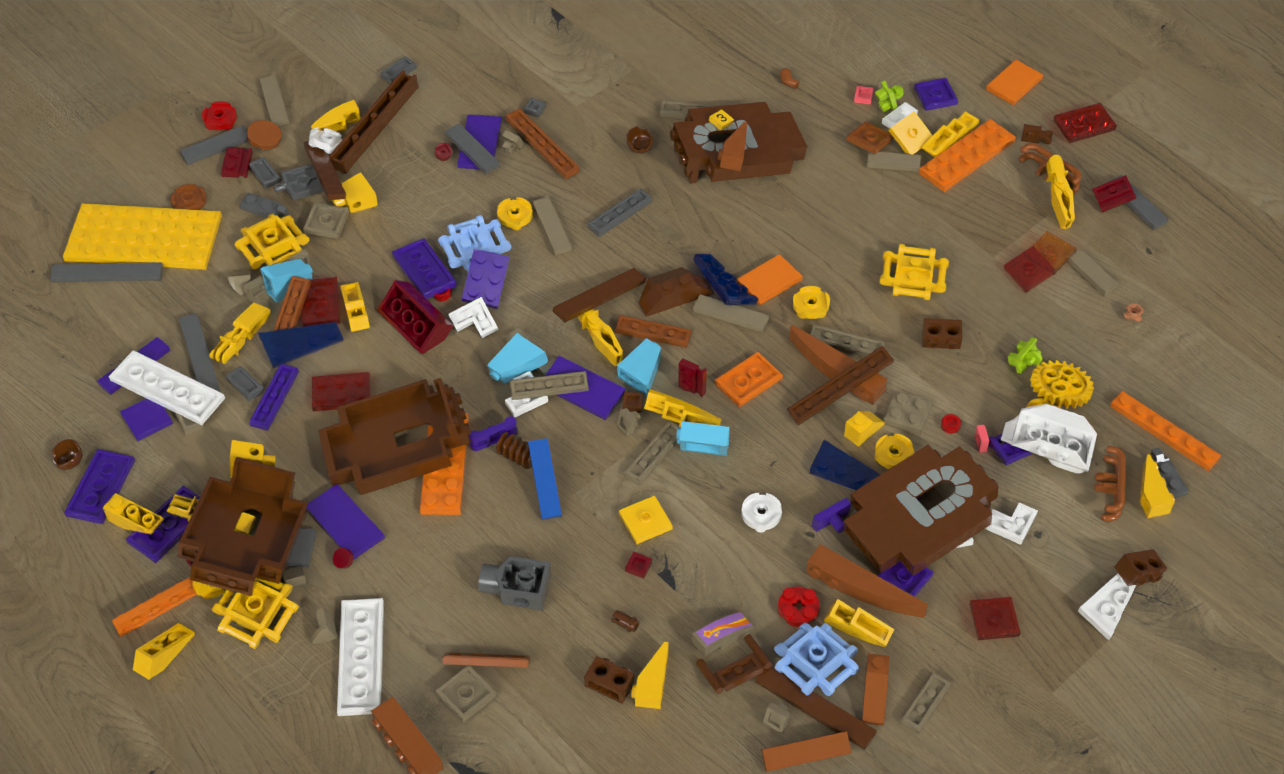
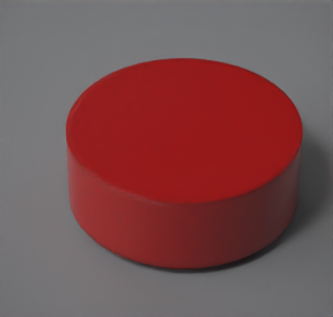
M447 289L440 294L437 293L433 298L439 302L447 301L451 297V289Z
M947 414L942 418L941 428L944 432L954 434L960 430L961 420L958 416Z

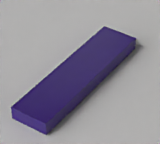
M156 337L137 352L157 361L167 354L170 348L161 339ZM117 367L97 381L99 386L110 395L122 387L110 381L109 378Z
M280 364L249 421L250 426L269 430L299 373L298 368Z

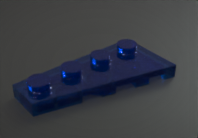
M695 254L694 262L725 305H756L758 298L747 293L748 288L744 285L740 286L733 274L725 272V267L711 254Z
M336 322L258 333L273 368L344 340Z
M826 440L823 441L809 471V474L853 490H858L881 475Z

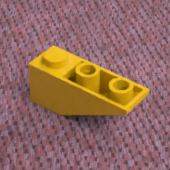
M1148 454L1143 465L1140 504L1147 518L1169 514L1175 500L1173 494L1169 493L1166 487L1164 477H1161L1158 471L1156 461H1153L1151 455Z
M117 493L103 507L108 521L126 530L152 534L164 520L163 517Z

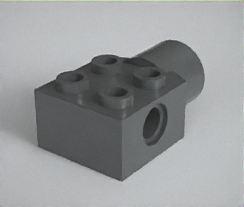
M509 556L501 566L484 563L479 576V592L499 595L503 605L543 610L551 579L550 562Z

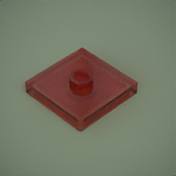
M1034 246L1003 265L1004 270L1025 293L1056 273L1053 266Z
M1012 597L970 600V609L978 640L1020 637L1021 632Z

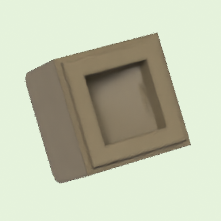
M302 565L284 571L283 579L285 584L288 583L293 587L307 584Z

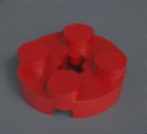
M214 102L208 109L207 107L204 108L202 112L203 123L208 130H230L237 120L236 109L228 102Z
M804 587L784 589L778 601V613L781 618L783 617L786 620V623L799 627L804 622L810 624L819 615L820 602L813 589ZM799 603L804 607H801V610H797V607L793 605Z

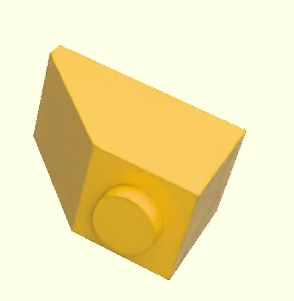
M858 411L846 421L844 436L859 447L877 432L885 422L870 411Z

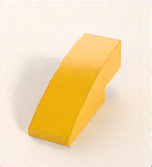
M355 100L341 104L325 113L311 125V129L319 128L318 131H324V128H328L338 133L346 131V125L360 120L359 108Z
M359 283L341 285L351 332L370 328Z
M839 599L831 605L823 620L850 636L881 647H886L894 631L893 628L858 607L855 610Z

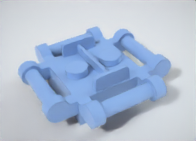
M478 215L475 219L455 225H447L450 236L443 235L438 239V242L447 254L450 267L457 268L463 266L468 272L474 249L500 255L509 251L512 246L506 240L500 228L499 220H492L489 224L485 225L482 215ZM490 232H495L500 245H495ZM453 244L458 257H455L450 245Z
M804 622L799 626L798 631L783 643H778L774 647L775 652L780 657H783L777 662L775 669L779 673H784L797 684L805 695H809L816 686H819L825 695L830 696L835 692L836 687L850 675H855L859 671V666L851 659L857 654L858 648L843 640L831 630L832 627L827 623H824L821 627L816 625L813 628ZM793 664L795 666V671H793L788 665ZM841 665L846 667L830 682L826 680Z

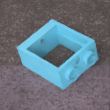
M682 421L681 427H677L676 439L682 451L727 456L730 432L729 427Z

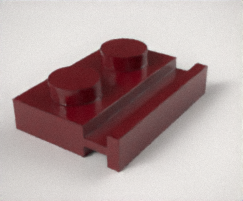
M227 147L221 169L222 177L239 178L244 176V178H247L249 163H251L253 154L252 148L246 150L244 148Z
M1126 175L1092 189L1102 213L1136 199V195Z
M682 358L678 369V387L693 394L697 392L703 398L706 393L707 369L704 368L702 370L699 368V365Z

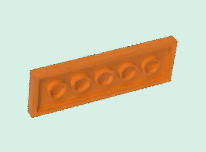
M989 119L919 168V174L945 192L1013 144L1016 136L992 119Z
M465 413L467 419L464 420L465 424L469 422L468 413ZM428 425L427 437H429L433 432V428L430 425ZM467 444L451 449L453 457L450 458L452 466L423 475L421 515H461Z

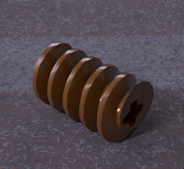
M505 432L497 443V453L505 458H509L512 462H516L519 466L522 465L524 469L531 468L532 463L528 442L524 441L522 443V438L516 439L515 434L509 436L508 432Z

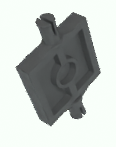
M312 164L281 172L283 183L274 185L276 193L286 190L292 200L324 192Z

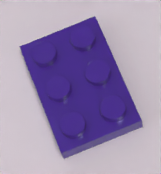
M474 249L462 301L471 303L482 297L486 307L498 309L510 257Z

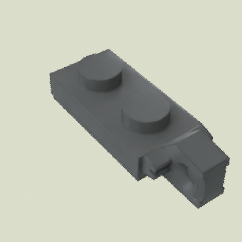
M248 193L239 204L241 210L268 218V215L272 213L275 216L278 215L279 218L289 215L287 208L282 206V204Z
M1159 447L1152 449L1150 455L1153 461H1156L1158 471L1161 477H1164L1169 493H1172L1174 498L1187 495L1188 489L1171 460L1167 456L1164 457Z

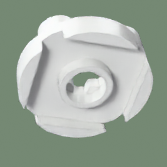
M313 128L309 134L308 144L312 147L324 149L328 154H331L343 140L341 139L342 135L334 130L324 128V131H318L319 128Z
M754 493L744 500L741 516L749 527L760 533L765 532L780 522L782 516L781 503L771 494L759 495V493ZM758 509H765V514H759Z

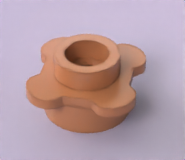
M1136 303L1127 305L1124 318L1135 320L1136 322L1142 321L1141 315L1144 313V309Z

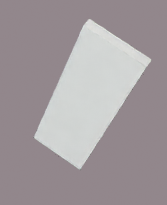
M134 350L109 376L110 381L200 425L204 424L225 399L224 394Z
M383 598L341 600L338 716L372 714L371 710L381 704Z

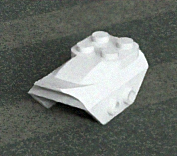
M1042 404L1022 408L1017 417L1006 422L1001 440L1048 458L1049 462L1056 467L1079 474L1089 471L1097 433L1084 416L1057 408L1056 406Z

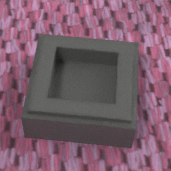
M530 98L524 107V113L539 118L546 108V102Z

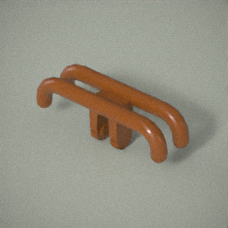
M1029 143L1021 147L1020 151L1024 154L1019 157V161L1025 162L1027 159H1033L1040 163L1041 166L1037 169L1036 175L1041 176L1047 171V162L1055 154L1038 144ZM1029 150H1034V151L1038 152L1039 154L1043 155L1044 157H1046L1047 159L1043 158L1042 156H1040V155H1038V154H1036V153H1034V152H1027V151H1029ZM1063 160L1064 168L1073 174L1067 173L1065 178L1073 184L1071 189L1073 194H1075L1080 188L1081 172Z
M1107 446L1106 452L1116 455L1117 458L1111 455H1104L1103 461L1111 463L1115 468V473L1097 472L1095 474V480L1099 483H1095L1094 490L1099 493L1114 494V505H1106L1104 508L1106 512L1111 514L1105 513L1101 516L1102 520L1106 522L1117 520L1121 516L1122 508L1125 505L1126 458L1123 451L1114 446Z

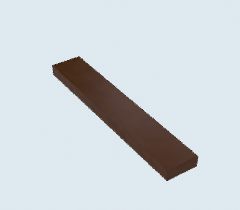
M309 141L304 142V148L327 199H346V192L328 154L324 149L310 146L308 144Z
M632 268L554 306L552 312L566 323L644 284L646 277L635 268Z
M882 345L787 408V411L799 426L894 363V359Z
M772 666L769 669L764 668L763 673L755 679V683L836 733L847 731L849 741L864 750L877 733V730L815 692L812 691L809 695H805L797 684L784 673H779Z

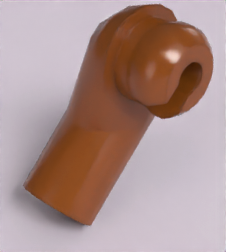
M783 68L780 72L782 83L797 89L799 81L791 77L790 69Z

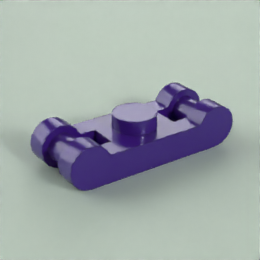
M507 417L505 422L490 426L482 431H471V435H469L471 450L479 451L497 444L505 432H508L509 436L511 434L517 435L515 417Z

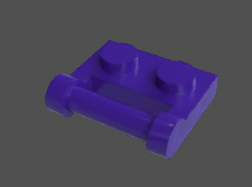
M1002 434L988 437V447L995 451L1005 466L1033 454L1007 442L1001 445L1000 443L1003 442L1001 440Z

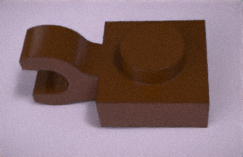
M1024 124L1021 141L1039 143V140H1041L1044 144L1050 145L1053 131L1041 130L1042 126Z

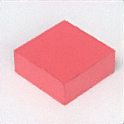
M857 86L854 102L871 104L873 88Z
M978 425L974 436L979 453L987 452L989 444L988 434L985 425Z

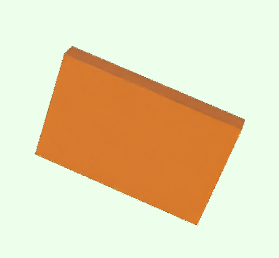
M1015 60L986 86V90L1014 106L1043 79V74Z
M779 254L739 277L737 284L760 306L802 281L803 276Z
M756 352L715 379L714 384L740 408L783 379V374L759 352Z

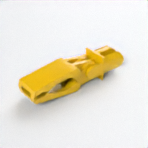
M1053 155L1046 164L1048 173L1046 182L1051 181V203L1060 228L1068 229L1075 220L1073 191L1070 189L1065 178L1068 171H1065L1062 158L1059 155Z
M257 303L250 305L234 320L233 326L235 328L224 336H220V343L211 351L209 357L226 364L234 354L238 356V351L244 346L245 339L251 340L270 317V309Z
M592 309L577 317L582 323V329H588L595 347L614 366L623 361V350L610 326L606 325L599 318L598 310Z
M174 494L167 512L187 518L189 522L199 500L196 499V496L194 499ZM243 512L234 531L250 535L256 522V517Z

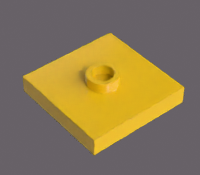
M915 111L888 130L904 152L911 155L919 151L933 136Z
M655 496L619 510V515L636 545L673 530V525Z

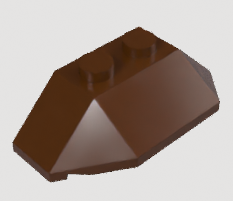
M681 267L648 278L640 297L639 305L647 317L695 301L700 294L704 296L713 295V290L705 278Z

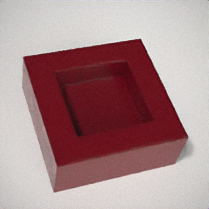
M633 551L625 567V572L644 579L652 564V558Z

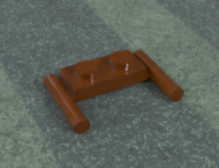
M750 634L746 635L744 640L753 651V654L751 653L716 671L714 674L703 659L697 660L696 665L717 694L722 693L724 689L726 692L762 674L764 668L769 669L772 666L771 661Z

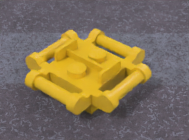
M272 213L268 215V218L248 228H242L241 232L244 237L235 242V247L242 251L249 260L252 269H258L263 263H266L267 266L282 263L302 251L299 245H306L309 242V237L301 232L294 223L292 216L288 215L280 219L278 215L275 216ZM251 244L259 256L255 257L247 245Z
M899 244L898 254H894L891 251L883 253L884 265L883 273L880 276V284L892 286L893 296L921 297L924 300L930 301L931 292L943 293L946 291L945 277L949 261L946 258L936 260V248L923 249ZM904 253H905V254L928 256L929 258L906 256V255H904ZM891 263H897L895 278L890 277ZM933 268L939 269L937 283H932Z
M259 579L258 581L281 592L279 593L257 582L252 596L236 593L227 608L226 605L234 592L226 590L218 604L215 603L212 608L213 612L224 616L217 631L222 634L227 633L248 643L249 647L253 649L258 647L263 636L278 643L281 638V632L292 614L296 613L299 608L296 603L286 599L292 591V585L282 582L277 584ZM283 606L286 610L273 631L268 629L280 607ZM232 620L235 621L239 626L255 633L254 636L230 626V622Z

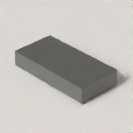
M405 56L380 72V75L391 84L402 70L408 75L417 69V66Z
M265 157L249 163V168L265 189L281 182L280 177Z
M239 366L225 376L226 380L249 402L264 392L263 386L242 366Z
M301 528L288 561L289 566L297 567L302 565V567H309L317 534L316 529Z

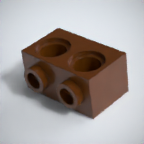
M924 318L922 347L960 349L963 338L962 320Z
M1154 549L1124 554L1114 566L1127 586H1140L1149 582L1156 583L1162 579V574L1167 570V567Z
M598 656L595 657L584 676L585 687L623 704L632 686L635 684L634 673L630 669L619 667L613 664L611 660L607 658L602 659ZM599 672L605 673L604 675H597ZM617 681L624 682L623 684H616Z

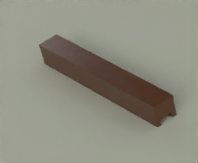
M403 70L329 155L335 170L345 174L350 170L419 88L417 75H406Z

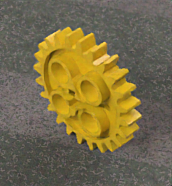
M1051 360L1048 363L1042 362L1041 365H1037L1036 369L1033 370L1030 379V386L1034 387L1033 392H1038L1037 397H1044V402L1051 401V406L1056 403L1058 408L1061 405H1064L1066 409H1068L1069 405L1074 409L1077 405L1082 407L1083 403L1087 404L1088 400L1091 399L1094 390L1093 381H1090L1091 376H1085L1086 371H1079L1080 367L1074 368L1073 363L1067 365L1066 361H1063L1062 364L1058 360L1055 363Z

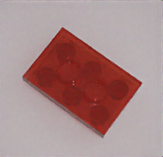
M1101 103L1054 115L1053 120L1069 143L1115 131L1117 127Z
M337 277L310 280L311 284L301 310L303 328L340 324Z
M369 372L312 377L313 412L337 410V407L371 397Z

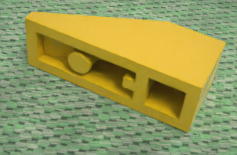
M180 623L174 625L136 649L133 670L150 680L171 663L194 637L195 632Z
M669 642L662 644L638 676L637 685L632 686L631 698H635L636 707L661 709Z

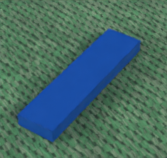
M548 438L528 441L541 518L545 520L562 517Z

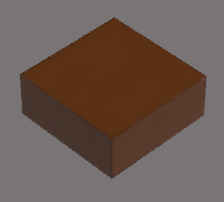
M624 392L622 409L627 408L630 412L642 413L643 393Z

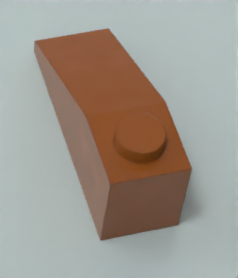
M743 122L724 142L723 149H719L717 160H720V168L741 171L745 151L747 122Z
M868 653L862 722L866 724L884 726L890 657L887 655Z

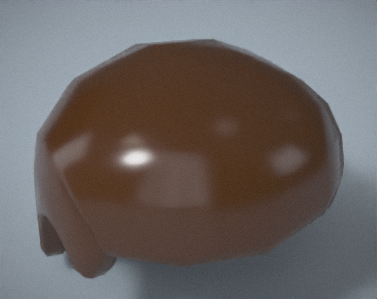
M635 126L626 135L627 145L632 152L643 154L648 152L653 145V136L647 129H640L638 126Z
M65 439L52 449L54 455L52 461L61 470L73 469L79 465L83 457L81 447L73 439Z

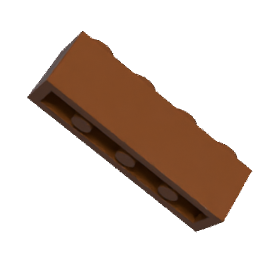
M394 697L371 710L373 716L371 722L377 731L381 730L383 732L384 741L389 747L393 746L395 748L396 757L401 763L405 762L407 764L409 774H437L443 770L440 757Z

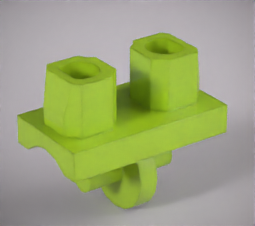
M884 80L881 82L882 88L875 91L876 97L879 100V107L883 112L890 108L892 110L898 108L896 99L898 100L904 95V90L901 86L894 85L888 88L887 82Z
M1031 337L1028 342L1021 340L1017 345L1018 354L1011 352L1008 355L1009 365L1016 366L1017 373L1022 374L1029 365H1039L1042 362L1043 358L1040 355L1042 352L1036 347L1037 338Z

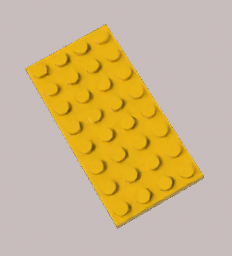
M82 203L64 251L63 259L67 262L101 264L162 262L163 267L206 270L222 214L221 211Z

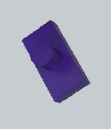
M845 498L814 515L812 528L817 532L831 524L837 533L843 532L842 518L849 514L851 506L849 500Z

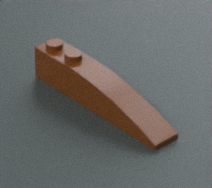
M793 324L791 325L789 339L828 378H834L857 363L854 359ZM877 373L850 392L860 397L861 400L873 405L885 392L887 378Z
M821 544L807 561L806 572L812 578L821 580L832 589H837L859 601L889 611L924 618L926 615L927 603Z

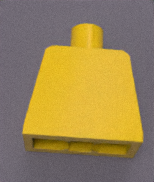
M358 173L341 183L346 192V199L332 200L334 206L342 207L345 205L346 208H349L350 213L378 206L376 193L362 173Z
M236 440L231 442L230 478H232L236 457L275 467L276 456L264 455V446L262 444Z

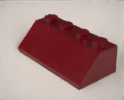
M395 280L377 309L420 354L426 353L443 342L454 326L409 282Z

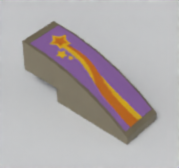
M742 611L717 619L692 633V643L705 657L717 648L722 650L754 629L755 626Z

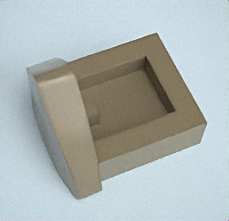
M250 269L231 271L230 276H228L231 287L240 295L245 293L244 285L250 282Z
M324 608L317 610L316 615L319 629L311 637L312 643L320 644L337 639L338 635L333 615Z

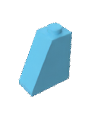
M301 259L261 268L266 292L276 303L285 298L292 276L313 281L311 266L308 263L305 264Z
M516 333L487 366L490 371L489 375L495 381L500 380L506 384L513 380V378L545 365L548 362L545 351Z
M646 338L617 365V377L647 397L661 361V347L656 342Z

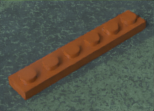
M520 108L506 115V121L565 179L580 172V167Z

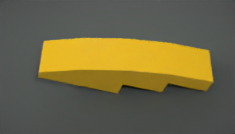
M965 111L958 119L954 118L947 126L943 125L922 146V149L934 157L938 156L968 135L979 124V119Z
M651 389L649 390L644 407L646 410L662 414L661 418L680 423L679 427H681L682 421L720 426L722 420L688 402Z

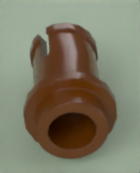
M616 610L613 614V617L616 618L611 619L612 623L626 628L627 632H635L640 623L637 617H630L619 610Z

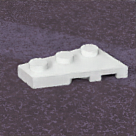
M1118 573L1079 608L1078 612L1104 637L1110 640L1136 585L1127 586Z

